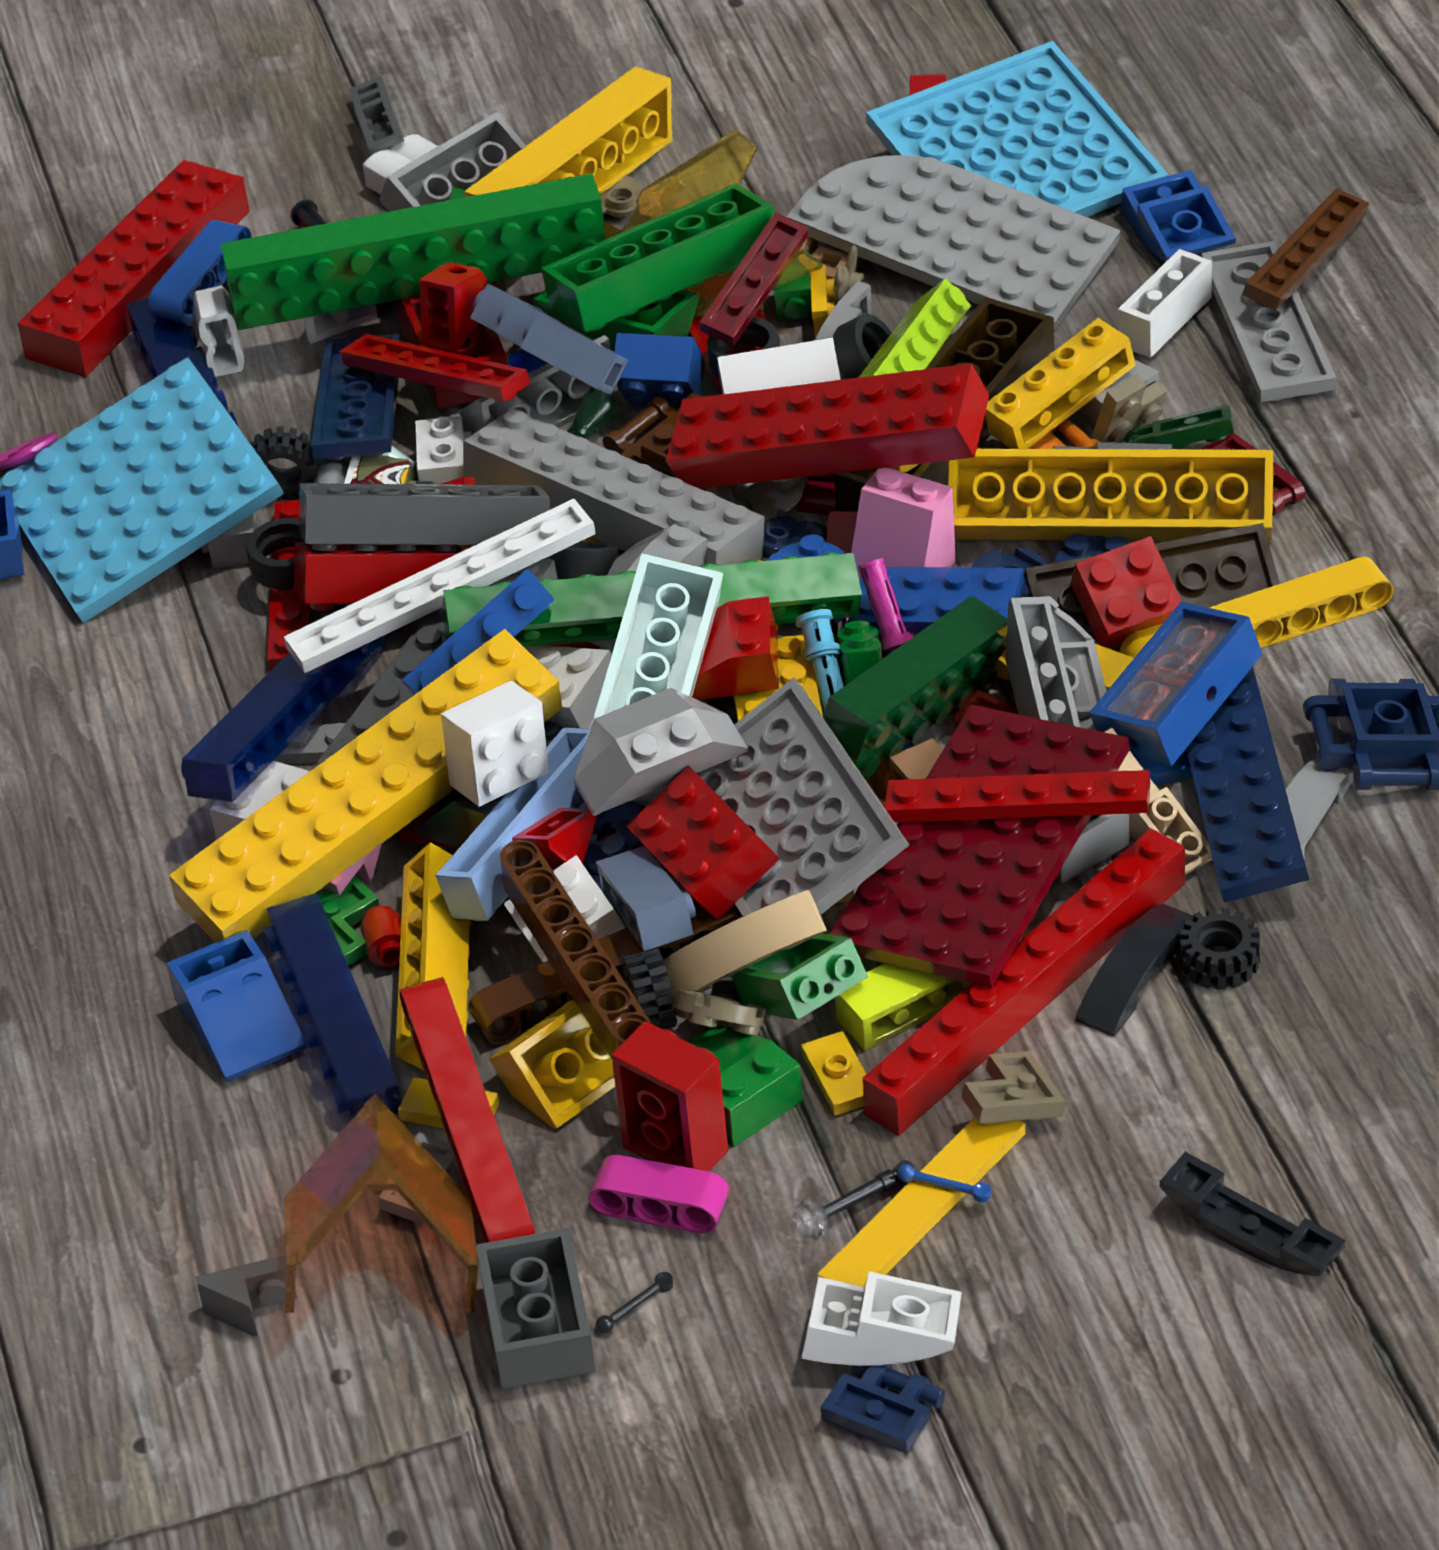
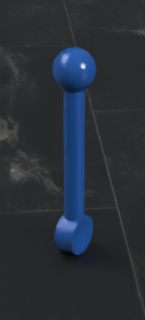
M909 1164L901 1165L897 1171L898 1178L903 1182L916 1180L971 1194L975 1201L981 1203L987 1202L991 1198V1187L987 1183L980 1182L973 1186L915 1171L913 1166Z

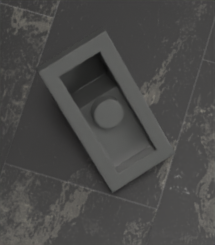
M287 1254L196 1276L204 1314L254 1336H257L258 1333L252 1309L275 1305L297 1298Z

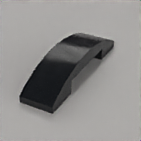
M1166 904L1157 905L1142 915L1121 937L1098 970L1077 1010L1076 1021L1115 1037L1137 1009V995L1172 950L1180 952V931L1184 929V923L1187 919L1193 921V915Z
M1186 1151L1160 1180L1159 1187L1166 1195L1205 1229L1236 1249L1280 1269L1308 1276L1321 1277L1345 1247L1346 1240L1305 1218L1299 1226H1296L1224 1186V1172Z

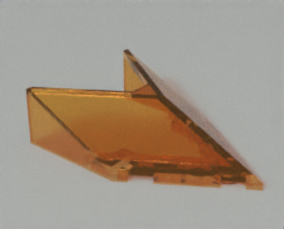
M374 1093L284 1197L285 1313H294L296 1270L364 1190H396L463 1264L465 1313H474L478 1257L470 1197Z

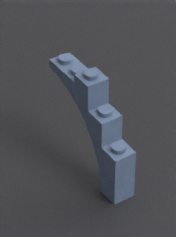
M487 284L485 290L479 292L474 300V311L470 317L471 319L588 385L609 395L612 394L629 361L628 359L551 318L549 313L513 297L492 285Z

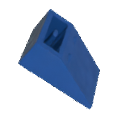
M248 930L167 963L174 999L226 1082L308 1048L265 956Z

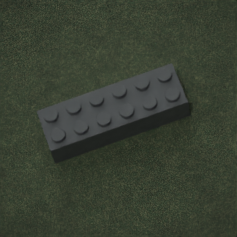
M299 483V533L305 544H312V549L318 551L336 550V544H352V549L357 551L377 550V544H393V550L416 551L417 545H433V550L457 551L458 545L475 546L481 543L483 538L490 539L550 510V497L539 485Z

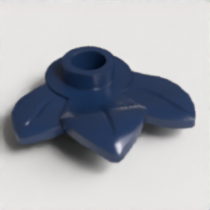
M791 516L772 518L766 522L764 529L763 557L769 559L772 554L777 553L788 545L800 542L807 535H819L825 540L827 538V528L813 521H800L797 523Z

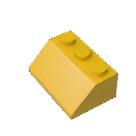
M573 999L488 1058L512 1097L553 1129L560 1127L615 1087L612 1059Z

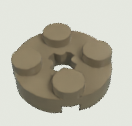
M684 990L678 991L675 1008L678 1009L676 1016L689 1019L692 1023L716 1027L718 1021V1025L731 1027L733 1031L757 1036L759 1028L763 1027L766 1008L747 1003V1006H743L739 1002H735L734 999L689 990L688 992Z

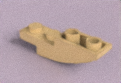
M1113 728L1105 731V733L1117 735ZM1130 751L1118 771L1144 770ZM1150 779L1149 813L1129 814V835L1136 841L1152 828L1185 847V875L1213 860L1209 842L1170 790L1165 787L1159 791Z

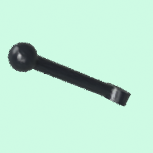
M668 1272L658 1273L654 1279L655 1283L611 1315L600 1316L595 1324L597 1330L603 1334L611 1332L615 1322L659 1291H670L673 1288V1276Z

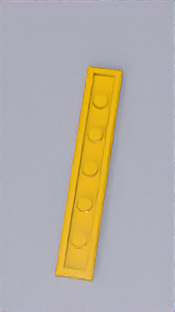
M974 1117L920 1172L974 1186L1025 1135V1123L1020 1120L1002 1121L998 1124L979 1123ZM916 1180L910 1181L817 1273V1277L865 1287L868 1271L886 1275L967 1193Z

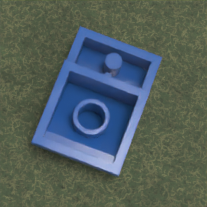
M1192 170L1122 189L1121 210L1144 245L1155 256L1165 262L1179 249L1192 254H1199L1236 243V237L1208 187H1200Z

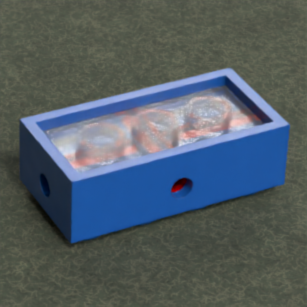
M1180 602L1089 712L1096 731L1105 732L1113 728L1117 735L1128 737L1129 751L1135 758L1172 767L1263 654L1250 618L1244 615Z

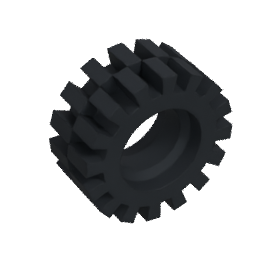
M277 426L276 433H273L271 428L265 429L264 435L262 436L258 433L254 437V442H250V444L276 479L284 494H287V499L292 500L295 499V492L299 494V483H314L317 477L318 459L313 460L312 441L308 442L307 434L303 432L298 437L297 429L290 427L289 433H285L284 426ZM284 458L293 461L297 465L291 468H277L268 462L273 459Z
M1214 908L1207 909L1205 917L1200 912L1193 914V921L1189 919L1185 921L1184 929L1180 931V965H1182V971L1185 975L1190 973V980L1196 984L1202 979V987L1210 989L1212 983H1218V990H1226V983L1230 982L1232 987L1235 988L1240 986V978L1248 982L1252 979V972L1257 973L1260 963V931L1258 927L1254 928V921L1250 917L1244 921V913L1236 911L1234 916H1231L1229 908H1222V914H1215ZM1214 945H1225L1233 949L1226 952H1214L1206 948Z
M656 948L622 957L623 980L647 1015L650 1023L661 1029L677 1026L674 995L671 992V983L668 980L667 969L664 966L659 950Z

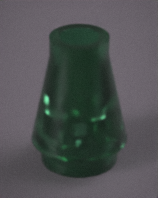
M598 389L593 390L592 393L585 394L573 423L567 432L589 441L616 419L617 401L612 395Z

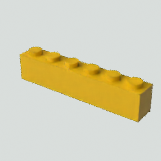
M431 842L404 865L395 1056L423 1071L422 1063L403 1012L399 989L444 977L465 1036L468 1020L467 990L469 988L468 958L470 956L469 927L471 919L451 917L436 874L453 855Z

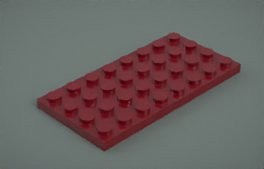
M970 705L925 779L1118 771L1130 750L1128 737ZM1092 815L898 822L896 826L909 843V846L859 885L830 932V935L850 937L859 957L992 988Z

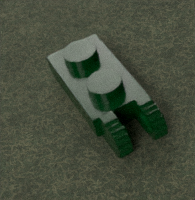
M1222 405L1138 426L1137 429L1133 428L1126 433L1124 443L1172 444V449L1182 450L1194 442L1203 440L1210 443L1225 439L1228 434L1234 433L1231 409L1228 405Z

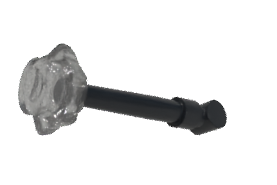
M907 1160L900 1161L892 1170L887 1169L875 1176V1179L823 1207L812 1202L809 1198L803 1199L796 1206L797 1211L793 1214L797 1230L802 1236L806 1238L811 1236L815 1242L818 1241L828 1231V1217L880 1191L885 1192L895 1187L897 1183H905L898 1178V1168L904 1164L911 1166L913 1164Z

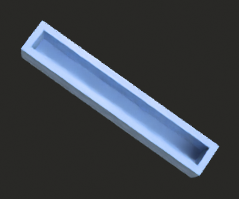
M563 728L547 746L549 773L506 793L436 874L452 918L488 921L508 897L503 887L500 864L501 849L506 844L512 842L513 836L558 808L579 809L580 805L585 802L574 783V776L590 729Z

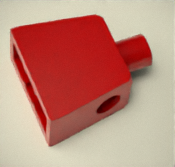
M452 262L445 263L420 279L422 344L457 352L479 323L470 318L474 311L473 303L476 296L487 284V279L479 268Z

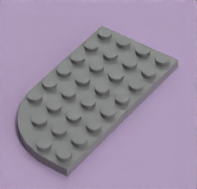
M905 155L867 158L831 171L814 183L786 216L808 227V236L846 252H849L853 245L857 246L859 257L935 287L943 279L947 278L953 286L963 292L966 300L976 304H980L985 297L1054 317V332L1119 243L1121 230L955 165L939 161L936 158Z

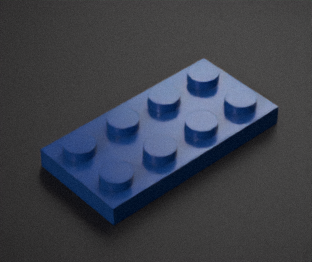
M886 567L906 632H911V634L920 633L971 595L1008 619L1009 600L1021 597L1025 582L1023 568ZM861 577L862 598L858 617H849L847 622L867 621L869 625L875 626L878 629V634H880L867 590Z

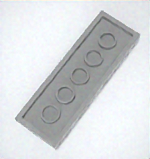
M1275 241L1202 253L1203 258L1212 261V291L1260 403L1336 390V375L1297 289L1277 311L1261 307L1254 300L1242 295L1246 282L1278 250Z

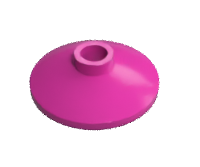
M57 433L44 434L1 454L0 470L16 468L34 459L39 451L48 448L55 442L58 437Z

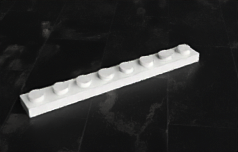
M575 499L569 500L284 636L286 648L303 672H309L442 608L443 590L454 589L458 586H488L594 535V522Z

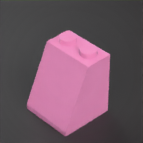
M879 468L861 489L851 553H854L859 582L861 573L858 566L879 558L884 559L885 567H952L956 561L952 487L895 469Z

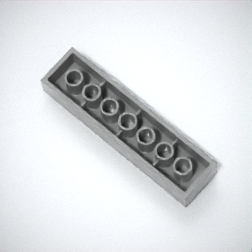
M511 409L463 441V477H474L476 485H539L550 497V510L569 500L575 499L594 522L595 534L590 537L603 543L616 545L621 551L626 552L639 541L676 524L708 539L705 564H737L746 560H759L763 557L764 516L752 512L744 506L736 505L717 497L712 492L687 484L679 478L671 477L652 469L646 464H641L624 457L616 451L608 450L589 442L583 437H578L561 430L553 424H547L533 418L522 411Z

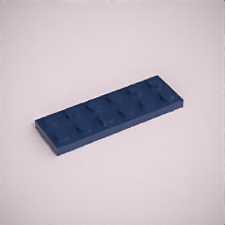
M400 333L376 335L378 337L401 341ZM360 337L325 340L311 442L313 460L337 461L346 456L356 455L378 457L384 453L391 452L399 377H389L386 374L363 371L360 368L343 365L340 351Z

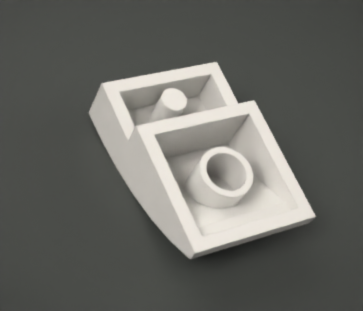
M868 1271L865 1287L818 1277L801 1359L853 1366L888 1365L921 1360L951 1351L955 1342L962 1292Z

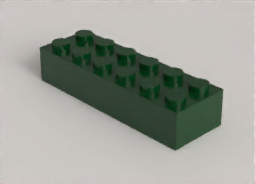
M971 595L829 697L823 718L864 779L871 777L881 763L885 760L890 761V757L900 753L901 749L908 743L912 742L914 744L918 742L925 731L932 725L939 726L942 724L949 713L955 708L961 709L966 706L971 697L979 690L984 692L992 685L997 676V671L994 669L996 660L1006 650L1007 618Z

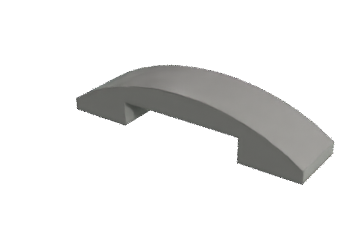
M1316 758L1307 763L1286 788L1303 857H1305L1306 844L1332 802L1339 804L1353 781L1352 769L1341 766L1335 771H1324L1320 768Z

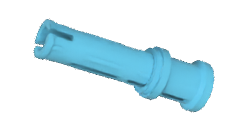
M829 609L810 611L799 615L795 619L796 626L802 629L806 650L803 653L804 659L813 665L824 711L831 696L828 681L831 680L834 693L844 687L837 658L840 656V644L834 641L830 620L833 616ZM816 629L819 630L821 641H817ZM827 662L828 667L825 669L823 663Z

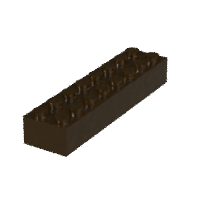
M985 297L935 355L926 369L972 363L989 393V401L1046 358L1051 352L1055 351L1054 317ZM985 416L978 445L989 433ZM949 461L918 464L915 468L905 473L946 485L948 483ZM877 469L834 474L837 511L858 512L861 489Z

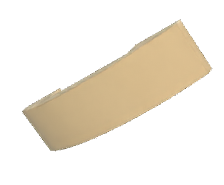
M810 890L800 892L737 919L665 958L663 963L666 966L667 977L671 983V992L675 1000L674 1005H676L679 990L702 993L714 987V983L781 950H789L826 932V927Z

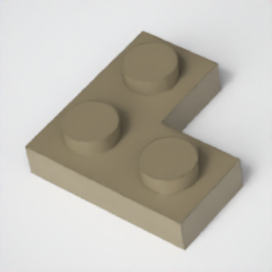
M1137 375L1107 391L1091 439H1097L1099 442L1112 443L1115 441L1119 443L1124 440V436H1126L1129 430L1136 429L1143 424L1147 425L1155 422L1163 412L1162 405L1167 391L1158 381L1146 387L1147 385Z
M1030 1051L989 1054L986 1071L993 1080L965 1082L962 1099L979 1123L998 1124L1002 1121L1026 1119L1038 1121L1043 1118L1061 1117L1064 1113L1066 1100Z

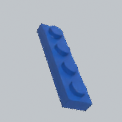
M527 568L403 678L401 682L415 695L502 630L506 629L515 637L551 605L555 599Z

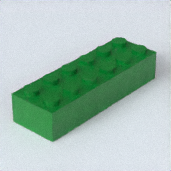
M735 183L541 268L550 308L584 332L596 331L603 328L607 322L619 317L631 316L637 313L639 308L650 303L665 301L677 291L699 286L705 279L711 276L730 272L741 263L774 215L773 205Z

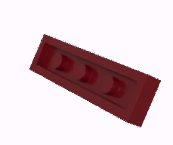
M775 212L701 319L700 331L734 346L808 238L809 228Z

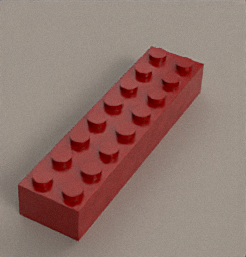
M187 160L179 163L17 323L25 359L87 377L150 313L148 303L152 289L208 222L219 220L238 224L250 212L244 177Z
M971 363L683 399L665 461L677 478L694 487L703 489L975 458L989 393Z

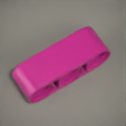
M611 1155L603 1160L589 1193L588 1200L596 1211L610 1217L695 1233H709L716 1228L730 1188L721 1176L709 1171L623 1155Z

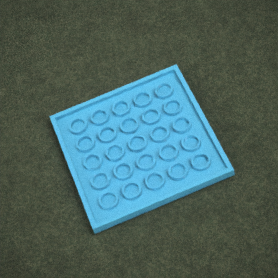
M1053 41L866 112L867 125L892 155L933 157L939 161L955 165L1085 217L1120 204L1122 189L1125 187L1168 176L1163 167Z
M188 357L178 364L171 366L167 371L147 384L140 386L116 404L106 408L88 422L73 429L69 434L48 448L42 449L34 459L8 471L0 478V491L12 489L20 526L83 624L284 494L276 479Z

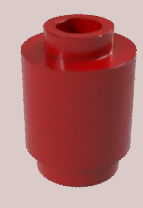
M388 906L373 907L365 913L360 927L369 960L379 968L389 969L397 967L400 961L401 916Z

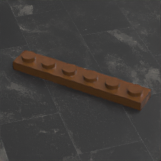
M1336 188L1246 282L1242 295L1254 300L1261 307L1277 311L1365 217L1369 203Z

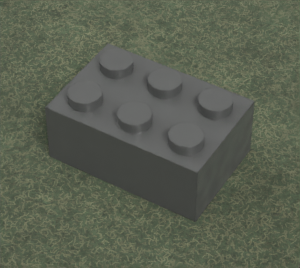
M569 1228L477 1244L478 1263L501 1389L596 1372L591 1334Z

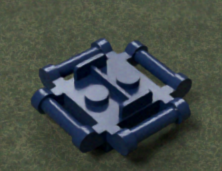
M1331 678L1328 685V695L1311 696L1304 701L1303 711L1306 719L1312 723L1319 748L1317 760L1322 770L1335 771L1342 765H1352L1353 782L1356 790H1370L1372 786H1425L1427 790H1439V696H1427L1424 683H1416L1415 679H1400L1399 683L1346 682L1344 678ZM1328 716L1338 717L1345 744H1335ZM1413 766H1423V768H1412V767H1413Z

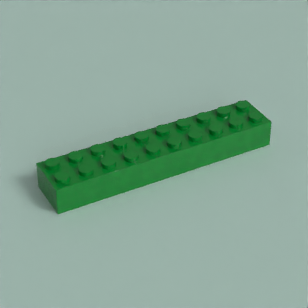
M591 173L221 243L220 245L237 330L239 331L420 296V279L445 263L452 262L479 268L485 275L487 283L542 273V267L604 241L606 237L602 201L594 176Z

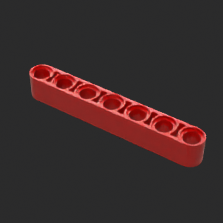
M444 977L399 989L401 1005L484 1243L535 1234L529 1212Z

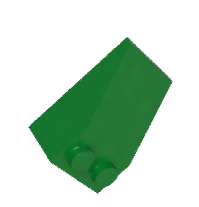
M718 1023L716 1027H709L687 1041L698 1048L709 1050L714 1056L719 1058L727 1142L732 1147L737 1146L803 1101L800 1064L773 1041L757 1035L733 1031L731 1027L718 1025Z

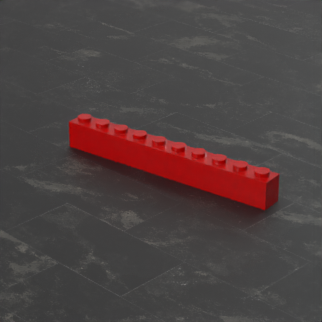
M1152 828L1145 832L1016 945L992 988L971 983L862 1078L865 1115L898 1136L905 1132L988 1058L989 1054H993L1108 953L1142 915L1155 906L1163 904L1185 885V847Z

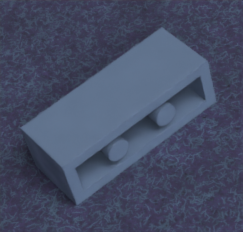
M646 846L596 862L603 894L643 951L694 935L690 918L695 917L696 912L690 894L687 891L681 892L677 879L673 875L669 876L667 874L666 868L658 859L654 858Z

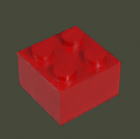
M1151 536L1075 563L1071 579L1072 588L1098 644L1108 649H1118L1129 635L1164 623L1179 603L1182 602Z

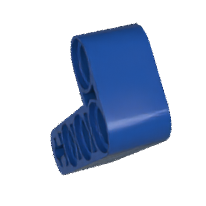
M219 220L208 222L152 289L148 303L150 314L153 317L183 324L192 322L196 317L193 305L195 291L222 286V284L228 285L220 244L252 238L250 229L246 226Z

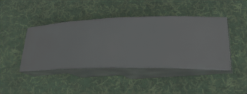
M382 76L349 89L355 107L354 110L371 155L405 141Z

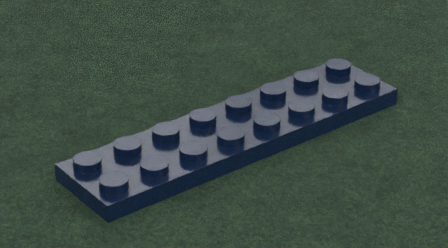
M1252 666L1186 748L1224 903L1310 880L1256 675Z

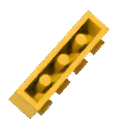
M1100 318L1095 319L988 401L985 419L989 434L1011 449H1028L1136 366L1129 337Z

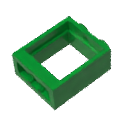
M823 933L789 950H781L730 975L744 1006H747V1003L766 1008V1015L794 1020L802 1018L868 977L850 937ZM828 983L830 990L828 993H825L824 986Z

